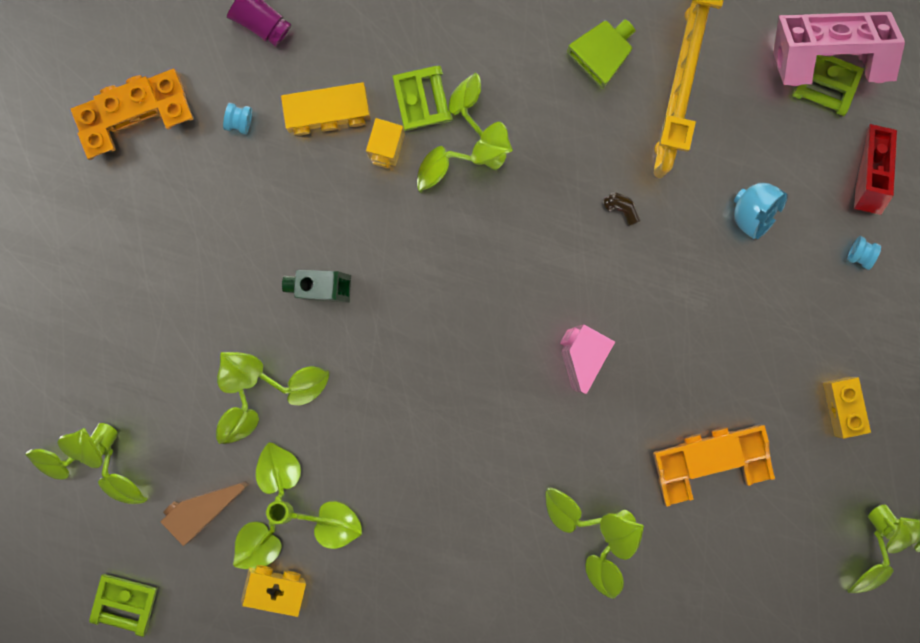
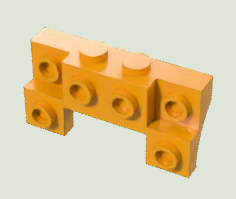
M174 68L150 78L142 77L141 75L133 76L126 80V84L119 87L115 85L105 87L100 90L101 94L93 96L94 100L70 109L79 130L77 134L89 160L108 151L116 150L110 131H117L157 114H161L164 125L168 130L182 122L194 120L182 82Z
M757 425L738 431H729L728 427L711 431L712 436L701 438V434L684 438L685 443L653 452L665 506L668 507L683 501L694 500L689 479L737 467L742 468L747 486L775 479L765 425Z

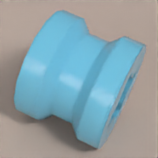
M228 103L224 115L223 129L227 131L235 129L239 130L241 134H247L252 119V108L248 106L239 108L234 103Z
M859 236L849 251L847 261L851 263L858 262L862 264L864 269L870 270L878 259L881 245L868 243L866 238Z

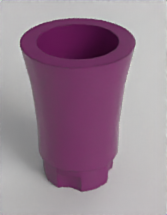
M235 0L227 13L228 19L242 25L264 41H269L275 47L281 43L291 28V24L284 20L281 14L263 0Z

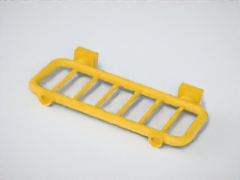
M692 0L690 7L685 12L684 17L687 23L660 141L654 147L656 154L654 176L657 178H663L672 169L677 150L685 152L690 150L696 121L685 119L709 9L710 7L721 9L723 0Z

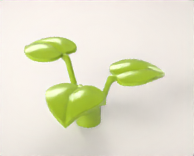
M476 72L457 86L450 97L448 107L449 111L454 115L461 112L481 138L475 144L471 156L453 151L446 152L443 146H438L430 151L423 159L417 174V188L420 193L425 189L431 188L444 177L449 166V158L451 157L472 161L476 165L485 164L492 170H497L503 165L506 154L513 151L508 139L507 128L502 122L491 124L483 132L468 114V108L477 102L481 91V79Z
M221 352L220 367L217 375L218 387L225 393L239 392L242 407L241 409L237 407L230 408L220 418L216 429L217 442L219 444H229L239 441L250 435L257 427L259 421L258 414L255 410L248 409L243 389L255 386L258 377L282 393L288 394L287 401L289 404L304 405L314 400L323 391L329 379V371L315 366L302 368L292 375L288 382V387H283L262 373L263 363L258 357L239 352Z
M99 423L91 437L85 428L61 436L57 444L63 453L69 457L67 460L61 461L55 453L43 449L29 450L25 454L39 471L58 480L66 479L70 473L66 467L74 460H79L81 463L92 468H99L103 464L102 455H105L102 476L104 478H100L98 481L100 488L111 498L123 503L140 504L148 499L126 477L118 474H109L110 457L114 452L111 446L117 438L118 432L108 424Z
M269 442L262 450L258 459L256 481L259 488L266 494H273L279 490L275 501L270 503L266 509L270 530L261 522H251L244 525L236 536L233 566L240 569H249V567L256 569L257 565L268 566L278 558L282 549L280 539L272 535L275 532L276 524H286L292 518L317 522L314 528L315 538L320 545L329 549L344 547L362 535V526L353 510L345 504L335 501L321 505L319 517L294 513L292 505L282 501V498L284 496V489L293 488L299 482L301 465L292 453Z
M547 488L545 495L549 517L553 524L563 532L571 533L575 531L576 525L578 527H585L600 523L601 533L605 537V542L609 543V545L601 553L600 558L594 554L588 556L585 564L586 573L592 585L600 593L609 598H616L623 590L624 580L619 568L613 562L606 560V557L612 551L620 559L627 560L631 558L639 548L644 525L636 523L635 517L628 510H621L617 514L608 513L602 518L581 521L579 520L582 514L581 510L572 498L557 489Z
M885 504L873 509L869 513L868 518L877 529L874 535L878 539L883 562L866 571L850 589H847V592H868L884 584L894 572L893 568L889 566L890 561L887 552L898 553L917 543L914 546L915 551L920 552V520L903 517L897 519ZM883 536H885L887 539H890L886 547L884 544Z

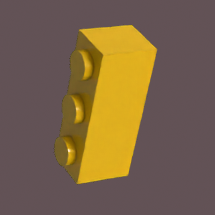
M364 82L281 95L285 126L289 133L294 132V136L310 134L311 129L321 128V131H333L338 129L337 125L349 124V127L363 126L365 121L371 120Z

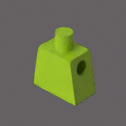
M626 19L615 29L605 20L573 41L568 46L567 52L603 89L632 51V46L626 40L636 30Z

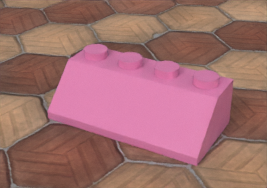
M584 324L568 329L560 344L564 346L561 353L571 388L576 392L587 394L615 341Z

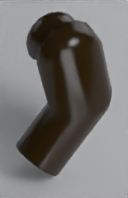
M617 192L610 193L609 196L604 198V207L608 211L616 209L623 212L628 226L641 221L631 198Z

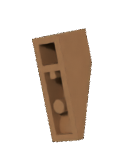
M244 481L186 499L179 504L174 501L163 511L166 517L160 522L185 546L246 489L249 484Z

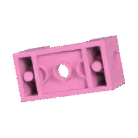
M891 12L781 15L778 18L773 55L783 85L799 86L802 84H812L817 55L833 56L836 54L857 55L859 60L863 61L865 66L864 73L868 82L884 83L897 81L905 41Z

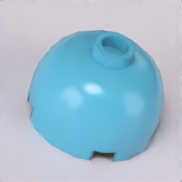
M762 182L750 186L747 190L741 189L734 199V203L737 204L734 209L735 222L744 233L753 239L761 238L775 223L776 220L773 217L777 210L782 212L788 194L770 183Z

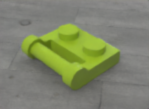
M817 55L812 81L844 93L842 99L839 100L808 88L807 84L795 86L792 96L798 99L803 97L836 110V114L845 116L864 68L833 56Z
M432 66L392 75L405 131L453 121L452 113L448 111L441 76L443 72L441 66ZM422 79H430L438 114H429Z
M102 574L89 623L96 625L103 623L133 631L135 635L145 637L158 588ZM105 605L139 614L140 617L138 621L103 612V607Z

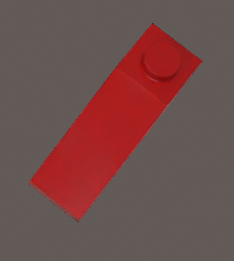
M873 124L869 125L856 183L854 209L882 215L893 198L897 130Z

